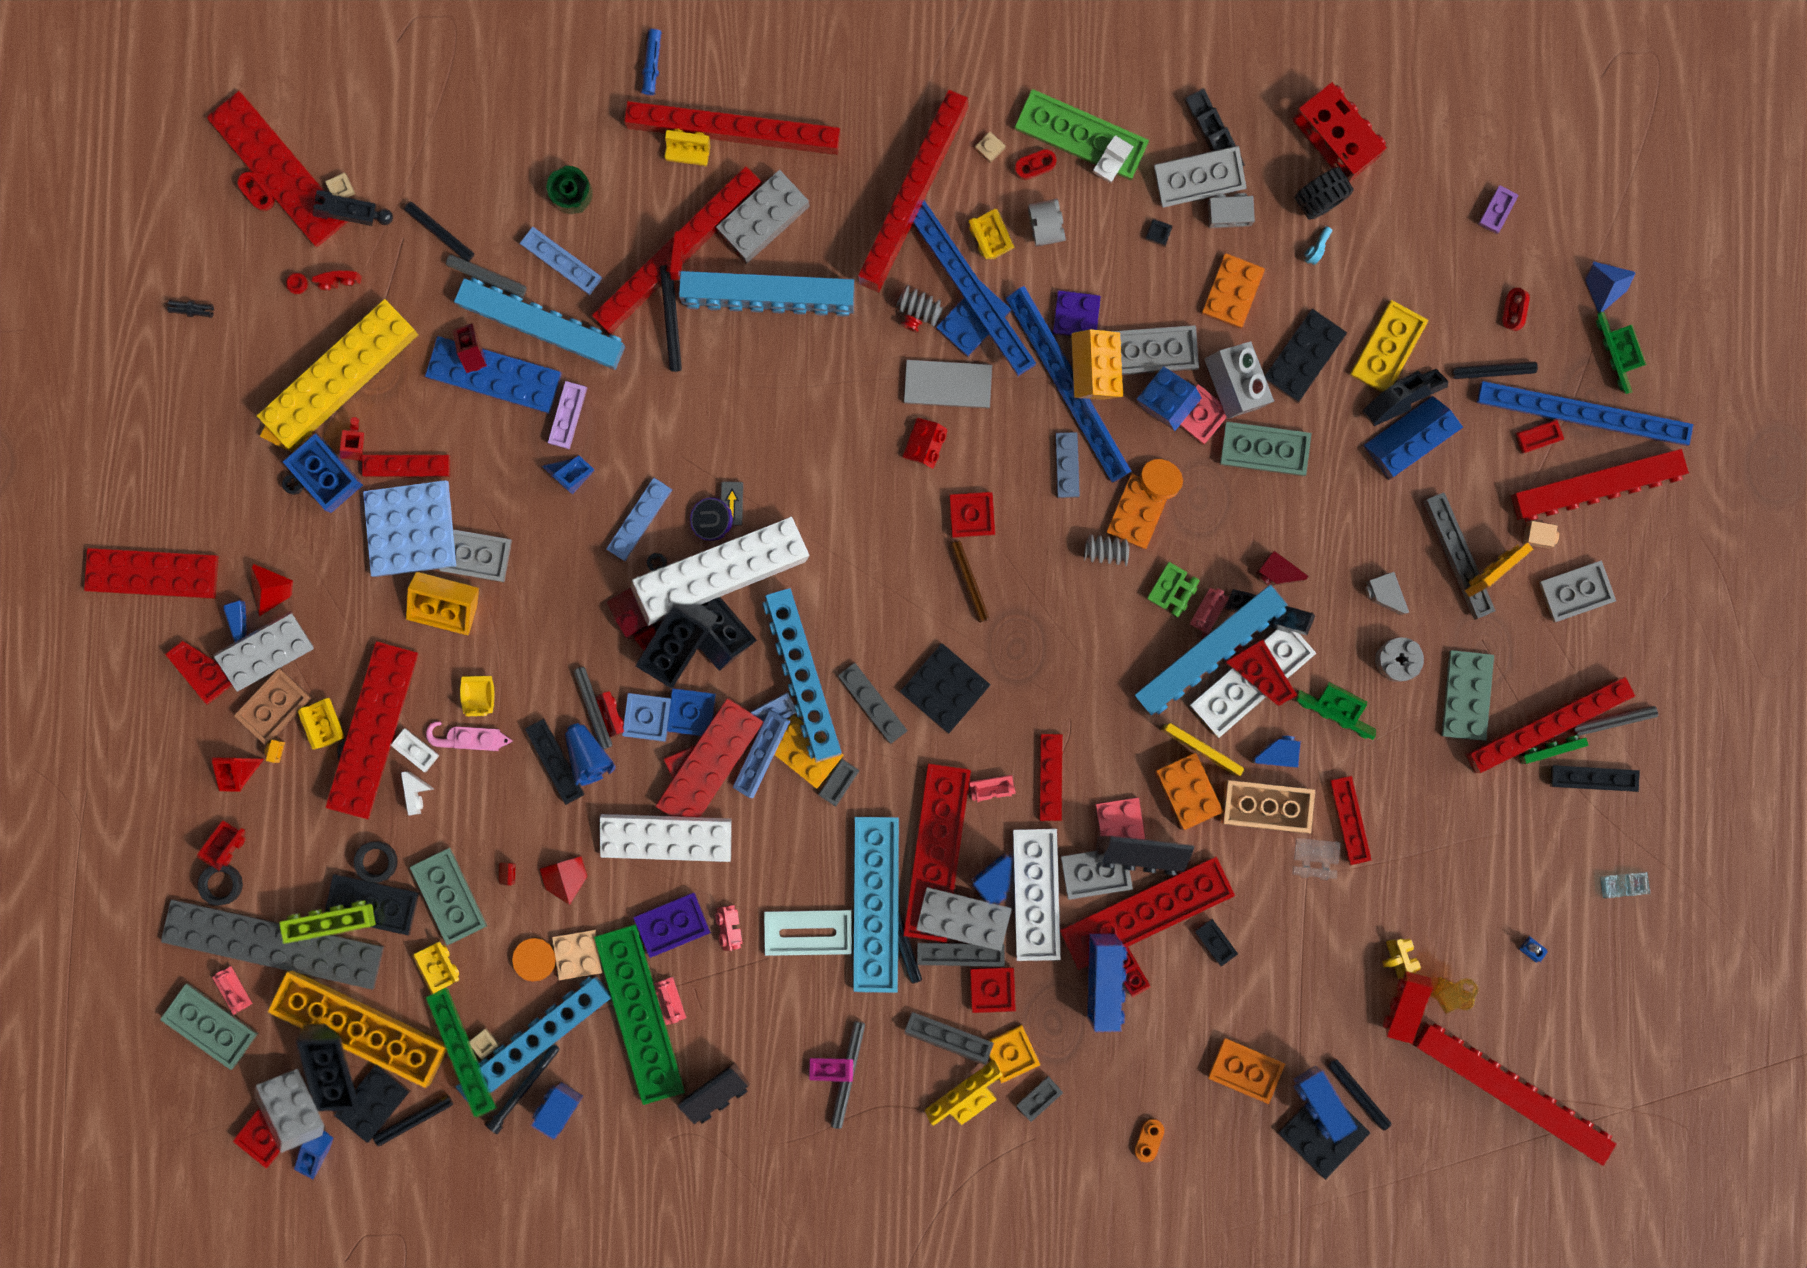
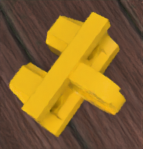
M1411 939L1386 941L1391 958L1382 961L1384 968L1394 967L1398 979L1403 978L1405 971L1415 973L1421 969L1416 958L1409 959L1407 952L1414 948Z

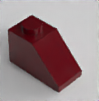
M473 323L452 330L456 351L466 373L479 371L486 367L485 355Z
M1272 551L1256 572L1259 575L1258 579L1267 586L1270 584L1275 586L1303 582L1309 577L1276 551Z

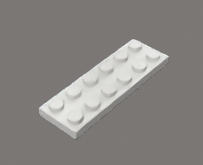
M1276 630L1264 640L1287 678L1316 654L1304 638L1296 632L1291 631V633ZM1232 668L1189 706L1216 737L1219 738L1267 696Z
M601 814L600 857L730 862L731 819Z
M1057 829L1013 830L1017 961L1060 960Z

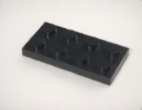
M1312 308L1266 373V381L1293 401L1299 403L1347 332Z
M333 874L324 913L330 912V907L343 905V908L347 909L352 908L351 903L365 901V905L372 904L376 925L371 926V928L409 936L420 892Z

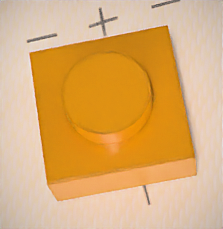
M271 740V743H268L265 749L266 761L280 763L285 742Z

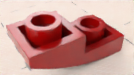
M331 271L312 277V282L318 286V289L330 291L331 288L338 289L339 281L340 284L346 286H353V283L360 284L362 276L355 271Z
M1126 947L1127 957L1126 960H1123L1126 980L1123 983L1133 998L1149 989L1151 985L1129 947Z

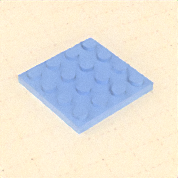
M448 481L363 491L371 577L456 567Z

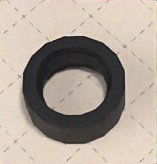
M373 841L362 845L354 857V868L357 875L362 880L370 883L389 879L395 873L398 865V857L395 850L389 844L382 841ZM372 849L382 850L388 857L387 869L378 875L368 873L363 865L365 854Z
M223 865L220 871L212 866L206 868L199 876L197 885L198 892L203 900L209 904L219 906L230 904L236 900L241 894L243 882L237 869L231 865ZM216 872L227 873L232 879V890L225 897H215L208 890V880Z

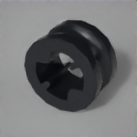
M288 475L282 481L283 489L291 495L301 493L304 488L294 475ZM292 479H295L294 481L298 483L294 490L288 487V484L292 483Z
M653 553L647 559V566L654 572L666 567L667 559L660 553ZM660 557L663 565L658 566L657 569L653 568L652 560Z

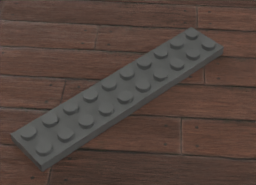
M175 899L170 901L161 943L282 970H293L300 974L371 990L375 988L384 946L336 935H326L283 944L280 923Z

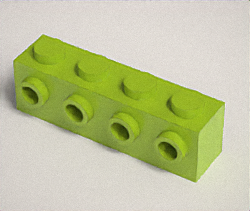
M365 901L351 903L352 908L344 909L343 905L330 907V912L322 913V909L308 912L309 916L301 918L300 914L287 916V921L279 922L283 944L374 926L376 923L372 904L365 905Z

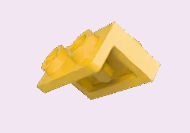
M679 129L666 130V161L707 166L710 152L709 136L700 132H695L694 134L685 133Z
M993 209L977 219L972 218L969 220L971 225L969 227L970 232L979 243L978 250L985 259H995L1015 248L998 209Z
M330 698L298 709L300 721L303 724L308 742L313 750L327 747L345 738Z
M440 941L412 955L431 995L459 981V971L454 964H451L448 958L449 951Z

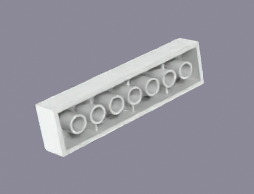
M790 517L632 580L630 587L647 625H651L665 619L673 604H703L805 563L810 555L793 518Z

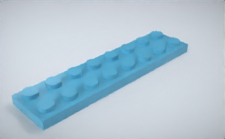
M855 817L854 992H898L899 817Z

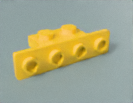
M992 1060L926 1108L925 1113L929 1122L934 1126L951 1114L963 1125L996 1101L994 1094L987 1088V1086L1002 1076L996 1061Z

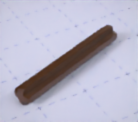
M955 541L950 544L952 553L978 622H985L989 620L987 609L961 541Z

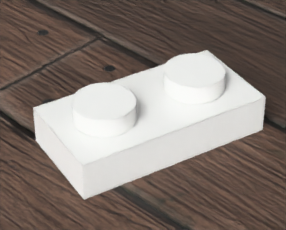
M406 728L403 729L391 744L393 748L423 772H427L440 756Z

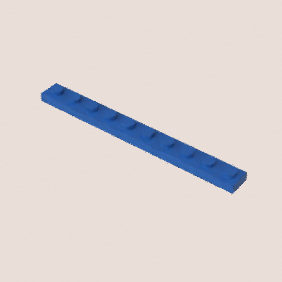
M924 200L913 222L914 226L1015 374L1020 376L1034 367L1036 362Z
M1025 286L1020 287L1006 299L1113 483L1130 473L1131 470L1091 400L1074 398L1073 369Z
M1484 381L1480 383L1477 404L1683 446L1690 445L1694 425Z

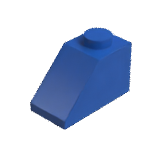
M1282 736V740H1274L1252 759V763L1298 767L1301 741H1295L1293 736Z
M323 1131L322 1136L303 1143L294 1170L314 1179L331 1148L334 1137Z

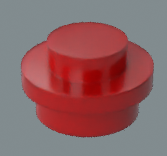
M293 273L287 278L286 287L293 294H302L308 288V280L301 273Z

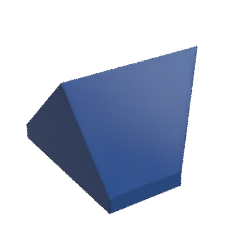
M1593 262L1586 276V283L1598 313L1606 310L1628 290L1635 276L1634 271Z
M577 456L575 459L542 466L571 494L595 470L580 456Z

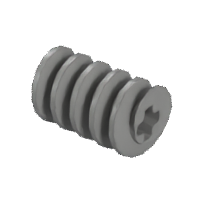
M907 285L900 295L896 308L899 304L900 312H904L908 308V315L910 316L916 312L915 318L917 319L924 315L923 322L927 323L931 319V326L934 327L943 310V307H940L941 300L938 299L935 303H932L933 296L925 300V292L918 297L917 289L915 288L910 293V286Z
M1089 535L1085 544L1084 561L1089 555L1091 562H1094L1097 556L1099 563H1102L1104 558H1107L1108 564H1111L1112 560L1115 559L1117 565L1120 564L1121 560H1124L1125 566H1127L1130 546L1127 539H1124L1120 544L1119 538H1115L1113 543H1111L1110 537H1106L1103 542L1102 536H1098L1096 541H1094L1093 535Z

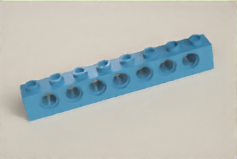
M791 588L765 596V602H762L766 615L770 614L772 622L769 623L772 635L776 634L778 643H775L776 650L779 656H783L785 662L781 664L784 675H789L791 684H788L791 697L795 696L797 704L794 705L797 717H802L804 725L800 727L803 737H808L810 746H807L810 759L814 758L815 763L840 756L842 752ZM778 610H785L788 613V617L786 619H779L776 616V612ZM785 630H791L794 633V638L786 640L783 638L782 633ZM793 650L798 651L801 655L800 659L796 661L791 660L788 655L789 652ZM804 671L807 679L798 681L795 678V673ZM809 691L813 694V700L806 702L802 699L801 694ZM816 712L819 714L820 720L813 723L809 721L808 714ZM821 732L826 736V741L824 743H817L814 735Z
M589 976L579 984L581 986L580 990L576 993L573 990L562 998L564 1002L558 1007L556 1004L552 1005L545 1011L547 1016L542 1020L537 1017L528 1024L530 1028L524 1034L519 1031L510 1038L512 1041L510 1045L505 1047L503 1044L493 1052L495 1056L488 1061L485 1058L479 1063L490 1093L612 998L610 992L598 977L591 979ZM581 994L589 995V1005H584L580 1002ZM565 1007L572 1009V1018L568 1019L563 1016V1009ZM547 1021L555 1023L556 1029L554 1032H549L546 1029L545 1024ZM533 1034L538 1037L539 1042L536 1046L529 1043V1035ZM512 1048H517L520 1050V1059H515L512 1057ZM495 1062L503 1064L504 1070L502 1073L495 1071ZM459 1084L456 1088L467 1101L462 1086Z

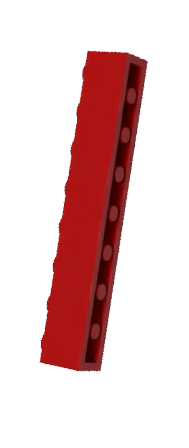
M1678 449L1511 495L1517 520L1525 519V522L1538 519L1537 515L1545 513L1546 517L1558 514V509L1565 507L1567 511L1580 508V503L1586 502L1587 506L1599 503V498L1607 496L1608 500L1621 497V492L1628 491V494L1640 492L1643 486L1648 485L1649 489L1662 486V481L1678 482L1683 480L1682 476L1689 474L1683 451Z
M1626 677L1617 678L1465 755L1474 773H1482L1635 697V694Z

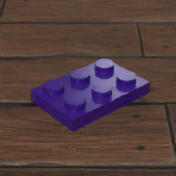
M695 892L634 917L650 958L711 933Z

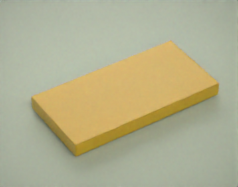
M1390 300L1354 365L1350 376L1381 393L1395 383L1429 320Z
M1164 724L1161 731L1232 775L1241 776L1244 771V767L1173 724Z

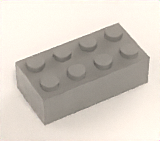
M779 170L716 228L724 240L748 263L810 207L809 200Z

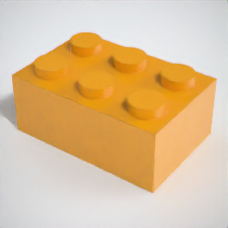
M1090 329L1071 333L1074 398L1106 400L1123 397L1120 332Z

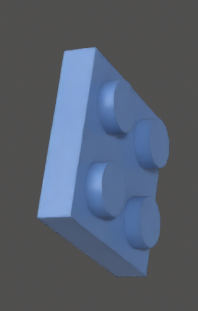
M628 693L622 736L666 742L671 699Z

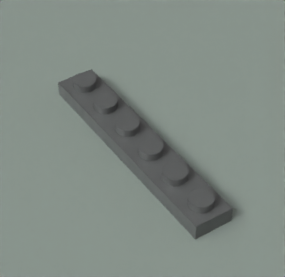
M1445 492L1424 500L1423 503L1473 619L1476 620L1495 612L1496 610L1486 589L1471 597L1464 591L1470 586L1469 581L1478 574L1480 575Z

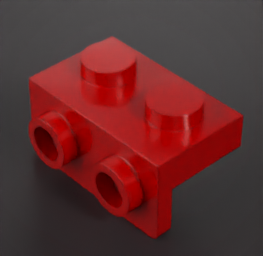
M917 417L903 458L933 469L939 459V452L946 440L948 429L939 423Z
M222 821L198 852L197 858L220 871L223 865L227 866L233 858L232 853L235 849H240L245 843V829L241 828L238 830L227 822Z

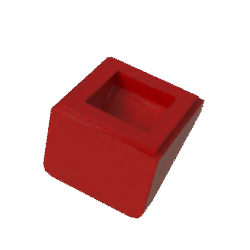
M499 863V884L514 885L516 880V864Z

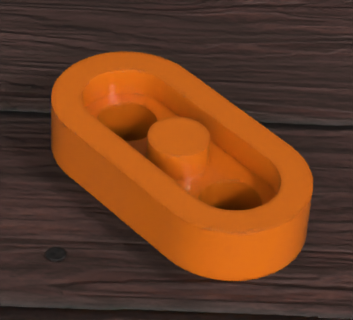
M1152 1118L1144 1122L1135 1145V1155L1142 1162H1151L1155 1159L1164 1136V1126L1157 1119ZM1152 1127L1157 1128L1156 1134H1150ZM1144 1148L1150 1149L1148 1155L1142 1153Z

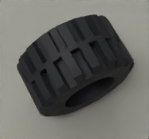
M1340 167L1333 168L1305 185L1297 192L1294 199L1307 219L1311 220L1322 216L1342 203L1352 194L1354 188Z

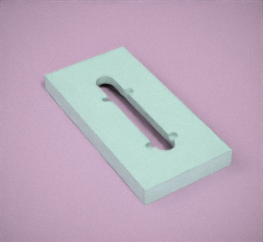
M851 910L764 912L765 956L852 954ZM834 928L836 935L830 937H781L779 931L781 929Z

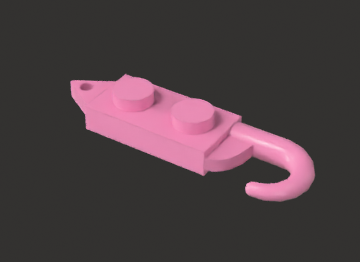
M440 721L431 723L426 730L428 742L436 747L499 751V748L513 742V740L502 734L499 729L453 727L449 730L447 739L435 738L432 734L434 727L441 725Z

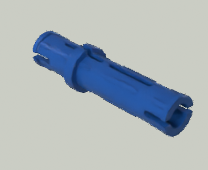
M657 29L648 30L645 67L642 69V75H644L643 86L641 93L645 95H655L656 77L659 76L657 67L662 32Z

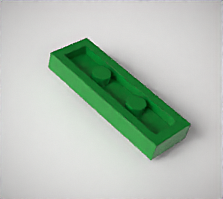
M1578 735L1565 738L1566 742L1558 744V741L1547 743L1544 749L1538 750L1537 747H1533L1525 751V754L1520 755L1519 759L1521 764H1529L1589 746L1587 738H1579Z

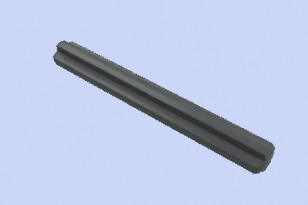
M855 1021L853 1024L846 1059H853V1077L865 1028V1023ZM840 1082L831 1121V1127L842 1128L852 1082Z

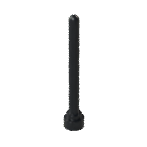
M554 1045L551 1047L500 1112L488 1118L484 1125L490 1131L497 1135L503 1129L504 1119L558 1054V1046Z

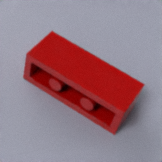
M1405 971L1403 978H1399L1396 997L1393 996L1390 1002L1391 1012L1389 1016H1385L1383 1028H1385L1388 1038L1410 1044L1413 1043L1433 989L1430 977Z

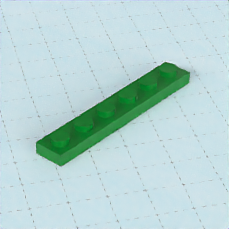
M444 988L426 997L473 1116L477 1118L495 1109V1103L449 990Z

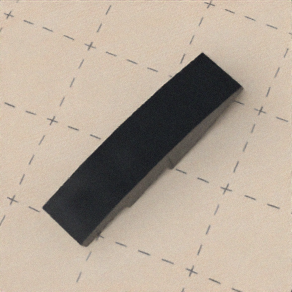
M1201 88L1184 98L1194 121L1211 151L1236 146L1228 128L1224 126L1216 107H1213L1205 88Z

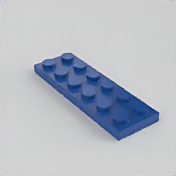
M437 336L425 375L426 378L550 414L561 378V372L483 349L487 366L479 371L466 373L457 354L455 341Z

